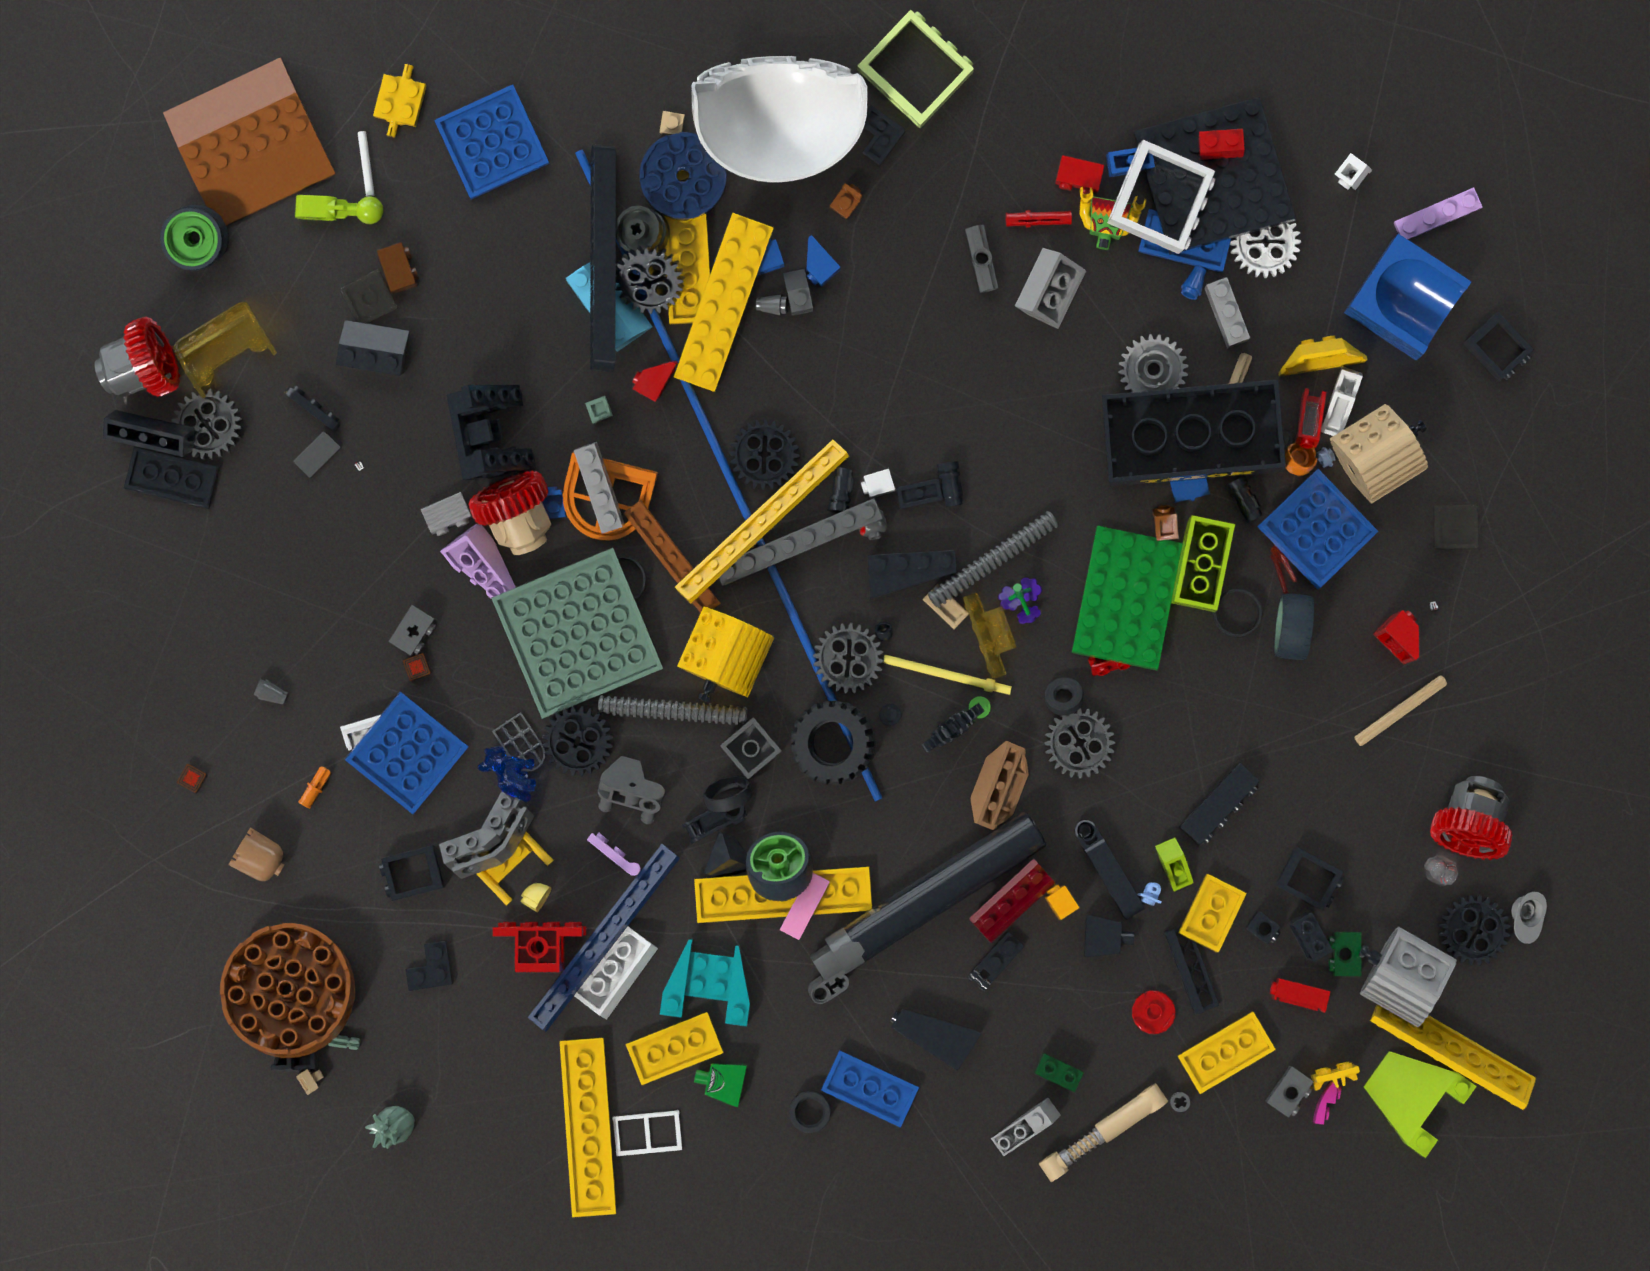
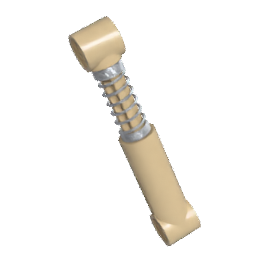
M1156 1083L1149 1086L1130 1102L1098 1122L1095 1128L1092 1129L1093 1132H1089L1087 1136L1084 1135V1138L1079 1139V1142H1074L1073 1146L1069 1145L1067 1150L1064 1149L1060 1153L1056 1151L1039 1162L1040 1167L1050 1182L1058 1179L1069 1170L1068 1167L1073 1164V1161H1077V1158H1082L1083 1154L1086 1155L1087 1151H1091L1093 1147L1096 1148L1098 1144L1110 1142L1147 1115L1157 1111L1168 1103L1167 1098Z

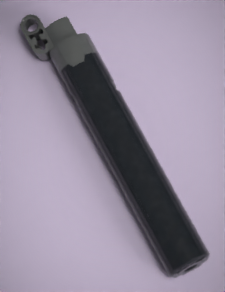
M1022 812L881 902L870 911H867L825 938L827 945L810 955L811 960L821 974L808 986V992L812 1000L817 1004H824L848 988L849 980L846 974L1045 848L1046 842L1028 813ZM836 977H839L841 980L839 983L835 981ZM827 982L831 986V989H829L826 985ZM824 988L822 995H814L816 989Z

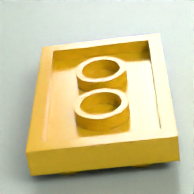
M1206 874L1178 933L1215 952H1219L1247 893Z

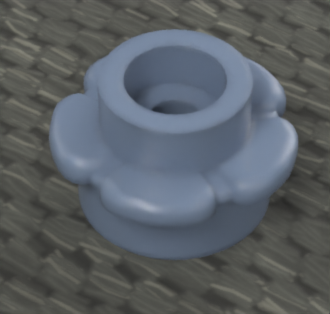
M1322 447L1317 452V458L1323 468L1333 466L1335 456L1331 449L1327 450L1326 447Z

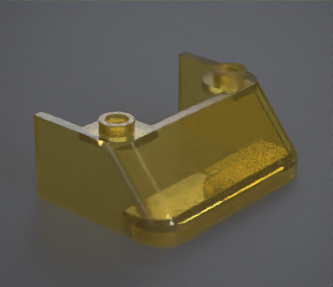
M240 302L179 339L173 346L185 374L202 399L206 397L202 386L212 382L214 377L213 369L245 349L250 348L253 352H261L268 347L273 355L277 353L270 338L247 302Z

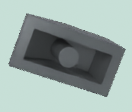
M805 269L783 273L792 316L813 312Z

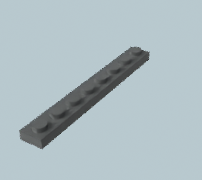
M875 498L746 552L719 577L722 586L883 519Z

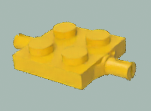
M405 64L402 76L383 75L373 116L390 123L386 134L390 137H396L398 125L413 127L417 125L427 85L411 79L414 68L412 65Z

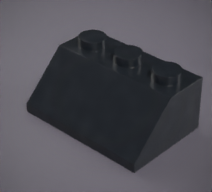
M345 320L338 345L336 365L401 376L404 373L410 330Z

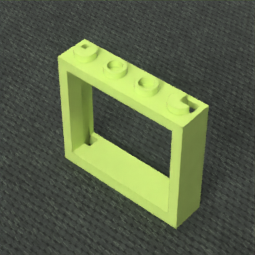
M910 10L857 66V71L914 124L921 128L969 78L974 68L972 67L973 63L966 56L961 57L956 52L958 49L950 41L946 43L941 38L942 34L935 27L932 26L930 28L924 23L926 19L919 12L914 13ZM910 21L963 69L956 79L922 114L869 66Z

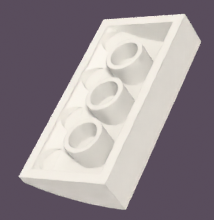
M627 927L574 996L607 1020L658 948L633 929Z

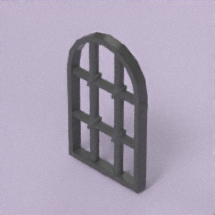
M522 712L506 720L505 723L492 731L511 759L510 761L518 769L534 771L543 764L545 749L542 746V741L539 740ZM520 715L528 726L525 730L520 729L514 720ZM511 721L519 732L514 737L505 728V725ZM502 728L509 739L504 744L496 734V731ZM530 730L539 742L534 746L530 744L524 735ZM519 737L523 738L529 747L524 753L523 751L521 752L515 743V740ZM509 744L513 745L519 754L515 759L511 757L505 748ZM539 746L543 750L542 760L535 751ZM530 752L531 754L533 753L539 762V765L535 768H532L525 758V755ZM519 759L523 760L528 769L519 767L515 762Z

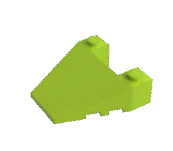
M1388 1051L1363 1087L1400 1136L1403 1143L1426 1158L1438 1139L1421 1128L1424 1121L1445 1092L1458 1102L1464 1104L1477 1086L1459 1073Z

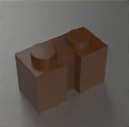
M402 242L377 250L392 294L417 286L416 280L419 279L416 268L410 267L409 260L412 259L408 246L404 248Z

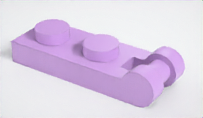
M592 833L588 837L587 841L628 874L635 876L640 873V865L628 862L624 858L626 854L615 846L612 849L607 845L609 840L602 834L598 833L595 835Z

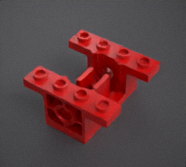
M516 922L498 923V927H493V936H515V972L564 971L565 936L587 935V926H582V922L565 923V926H560V922L543 923V926H538V922L520 923V926H516ZM538 941L544 945L543 952L537 949Z

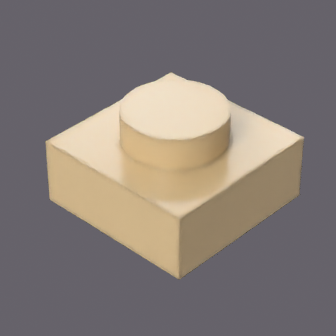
M663 111L660 134L672 135L682 132L685 115Z

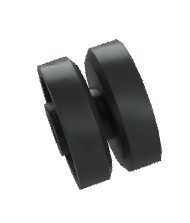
M632 206L624 210L617 218L616 239L624 250L629 252L630 249H633L636 252L638 246L645 250L646 246L649 245L650 250H654L655 246H658V252H661L667 245L670 237V228L666 218L661 213L643 206Z

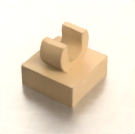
M307 1069L296 1077L306 1094L309 1095L319 1088L316 1082L324 1076L320 1070L310 1074Z

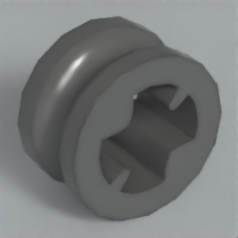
M1177 1092L1171 1096L1170 1105L1175 1111L1184 1112L1190 1106V1099L1185 1093ZM1183 1096L1185 1098L1183 1101L1186 1104L1184 1107L1179 1106L1177 1108L1175 1106L1177 1103L1174 1100L1176 1097L1180 1099Z

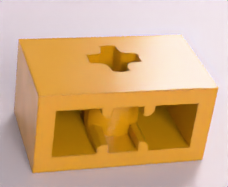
M1059 884L1053 886L1047 891L1048 895L1044 897L1059 920L1079 909L1076 901L1064 885L1061 887Z

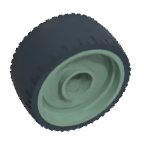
M1281 594L1274 638V653L1276 657L1292 660L1307 659L1313 631V597L1301 594Z

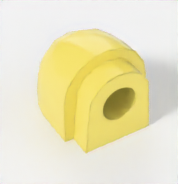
M534 883L524 890L521 895L523 897L521 902L538 913L547 900L551 887L541 883Z

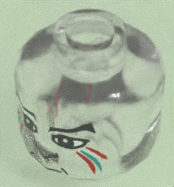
M1441 854L1436 855L1434 858L1430 857L1425 863L1426 878L1441 887L1453 884L1458 876L1456 863Z

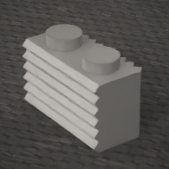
M461 492L421 509L431 534H437V536L449 532L448 528L454 525L461 527L468 524V519L472 518Z

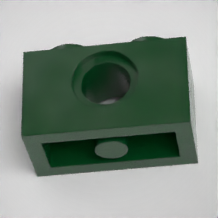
M1332 932V936H1329V944L1333 952L1328 964L1329 971H1332V976H1361V957L1359 956L1361 932ZM1342 948H1347L1350 951V957L1347 960H1342L1339 956Z
M1042 1053L1034 1070L1035 1074L1075 1092L1084 1073L1045 1053Z

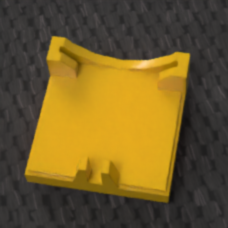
M1343 1062L1337 1064V1068L1333 1070L1328 1067L1315 1070L1316 1074L1311 1075L1312 1081H1314V1090H1320L1323 1083L1330 1080L1333 1081L1336 1088H1339L1338 1078H1341L1343 1086H1345V1077L1358 1080L1359 1066L1352 1064V1062Z

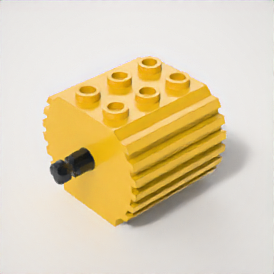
M703 607L677 667L706 680L702 687L705 691L699 694V699L705 702L711 700L709 694L714 693L717 685L748 698L774 640V636L732 616Z

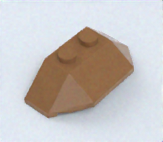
M1005 741L986 757L970 798L974 823L994 830L1013 815L1029 775L1025 748Z

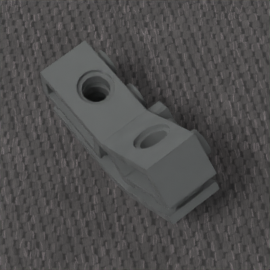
M502 790L481 829L439 844L444 864L461 879L503 864L514 854L534 818V815L527 809L529 805L520 797ZM500 841H503L502 845H500L495 851L491 852V849L493 847H495Z

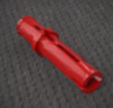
M1025 210V213H1006V227L1026 226V228H1030L1031 225L1072 224L1071 211L1030 212V210Z

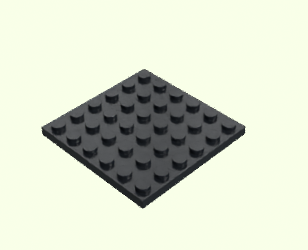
M1260 97L1134 131L1137 146L1142 140H1145L1215 171L1213 178H1215L1214 185L1211 190L1206 192L1205 197L1208 199L1204 209L1198 212L1197 217L1200 219L1196 229H1191L1189 237L1192 239L1187 250L1295 221V214ZM1243 129V157L1200 160L1199 132ZM1153 155L1155 167L1145 170L1162 232L1163 235L1179 241L1204 177ZM1168 250L1169 255L1176 254L1175 252Z

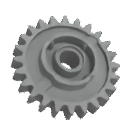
M1149 334L1148 340L1140 336V343L1133 340V348L1126 346L1129 353L1121 354L1125 361L1119 362V364L1124 369L1118 371V373L1124 374L1120 381L1127 382L1125 390L1132 389L1131 392L1176 389L1179 388V384H1185L1182 377L1188 376V374L1183 372V369L1187 368L1188 365L1183 364L1182 361L1187 357L1179 355L1183 349H1175L1176 342L1169 344V337L1162 341L1160 334L1157 335L1156 339H1153L1152 335ZM1157 363L1159 365V372L1156 375L1148 373L1147 368L1149 364Z

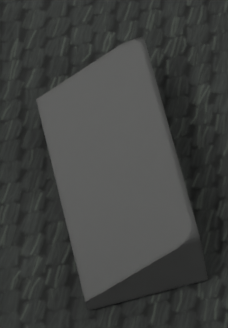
M323 431L293 462L311 478L341 447Z

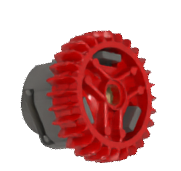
M142 317L131 321L125 326L123 338L101 347L99 352L100 358L95 360V371L100 384L109 394L120 395L125 392L133 394L147 388L149 393L159 397L169 394L179 387L180 374L178 371L180 369L177 366L178 361L172 350L173 346L170 345L165 332L161 331V326H157V322L153 321L152 318Z
M1471 776L1466 781L1456 784L1448 809L1439 810L1433 817L1430 827L1433 840L1438 842V845L1444 846V849H1450L1451 852L1459 853V855H1466L1467 858L1470 856L1475 859L1481 858L1485 860L1487 858L1492 860L1493 858L1499 859V857L1502 858L1504 855H1507L1513 835L1509 827L1505 825L1510 800L1503 791V787L1492 779L1480 776Z

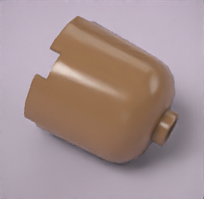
M250 827L247 833L251 836L246 834L233 855L236 861L231 859L228 865L258 881H267L274 874L278 876L284 867V864L281 863L283 850L277 843Z

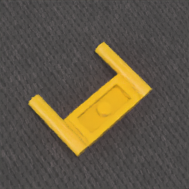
M525 832L514 854L507 861L477 873L479 878L506 906L513 899L498 883L528 854L533 851L547 866L554 861L527 832Z

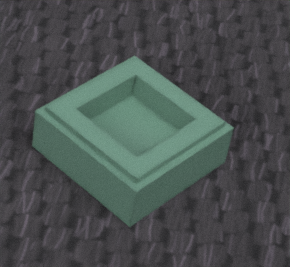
M606 396L585 403L593 424L613 417Z

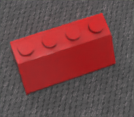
M1402 610L1391 615L1373 633L1403 664L1419 658V625L1416 623L1417 618L1411 612H1404Z

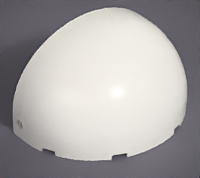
M794 56L741 59V64L731 66V63L727 62L704 71L697 77V82H693L691 85L693 120L697 135L707 153L727 170L739 176L757 181H794L813 176L828 169L841 160L856 144L864 128L867 116V85L863 77L858 73L851 74L850 69L845 66L825 60L810 58L809 62L796 61Z

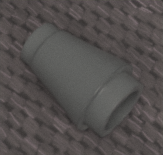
M783 294L757 297L756 299L757 311L780 316L788 313V297L783 296Z
M260 679L254 695L260 700L283 705L288 692H285L267 679L265 681Z

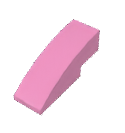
M812 873V880L802 894L797 896L780 930L799 940L830 881Z

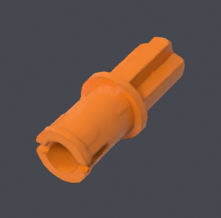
M322 766L319 768L312 781L307 783L308 787L298 801L301 805L308 809L311 808L318 794L323 792L321 789L330 777L331 771Z

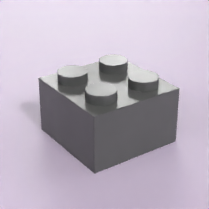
M754 718L720 745L748 780L782 752Z

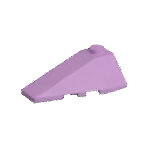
M478 523L467 529L440 551L459 573L463 571L471 578L470 582L474 585L478 583L486 590V594L490 598L515 588L493 538Z

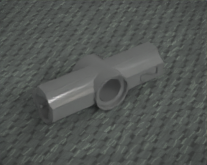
M984 225L965 229L980 293L998 289ZM984 254L987 256L988 261L985 264H980L976 261V256Z

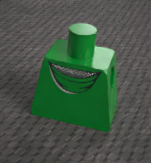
M711 1063L710 1072L696 1070L694 1083L706 1085L705 1095L738 1107L747 1065Z

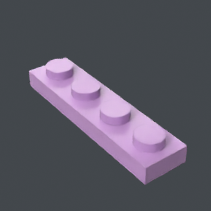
M1471 188L1394 221V225L1398 234L1409 240L1482 208L1475 189Z

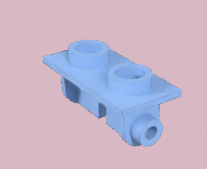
M1148 883L1143 894H1137L1142 897L1141 901L1152 906L1155 903L1161 904V901L1157 900L1161 891L1158 883Z

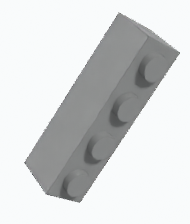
M595 442L576 448L574 453L601 533L623 527L625 523L598 443Z

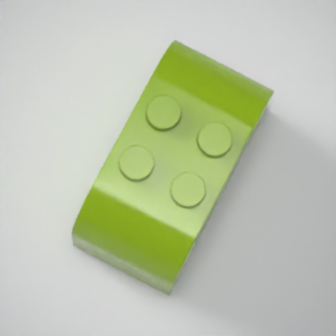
M1193 515L1188 519L1171 603L1211 612L1218 610L1235 524Z

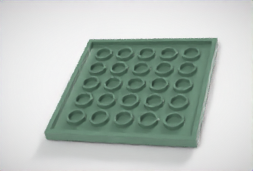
M613 547L491 597L542 718L550 716L557 711H562L564 707L569 708L663 669Z

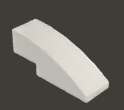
M1341 367L1321 426L1322 433L1335 436L1344 430L1363 377L1361 372Z

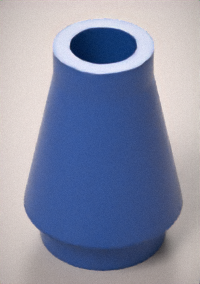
M1194 266L1192 272L1181 286V294L1193 300L1201 296L1206 269Z

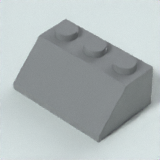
M1042 248L1015 307L1027 315L1059 329L1086 270L1063 254Z

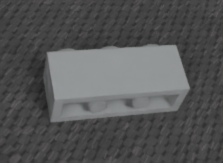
M1226 277L1207 284L1204 289L1227 349L1247 342L1250 336L1228 278Z

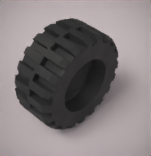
M840 701L822 702L805 710L801 714L800 719L796 720L794 724L795 729L791 732L790 737L792 738L790 749L795 756L793 757L794 762L800 766V771L803 774L806 773L813 781L817 780L822 784L833 785L845 783L860 776L869 767V763L875 755L873 752L874 747H876V740L874 739V734L876 733L870 725L871 721L868 716H865L861 709L852 706V704ZM828 722L843 724L850 730L853 737L852 752L845 760L839 763H829L822 760L814 748L813 740L816 731L820 726Z

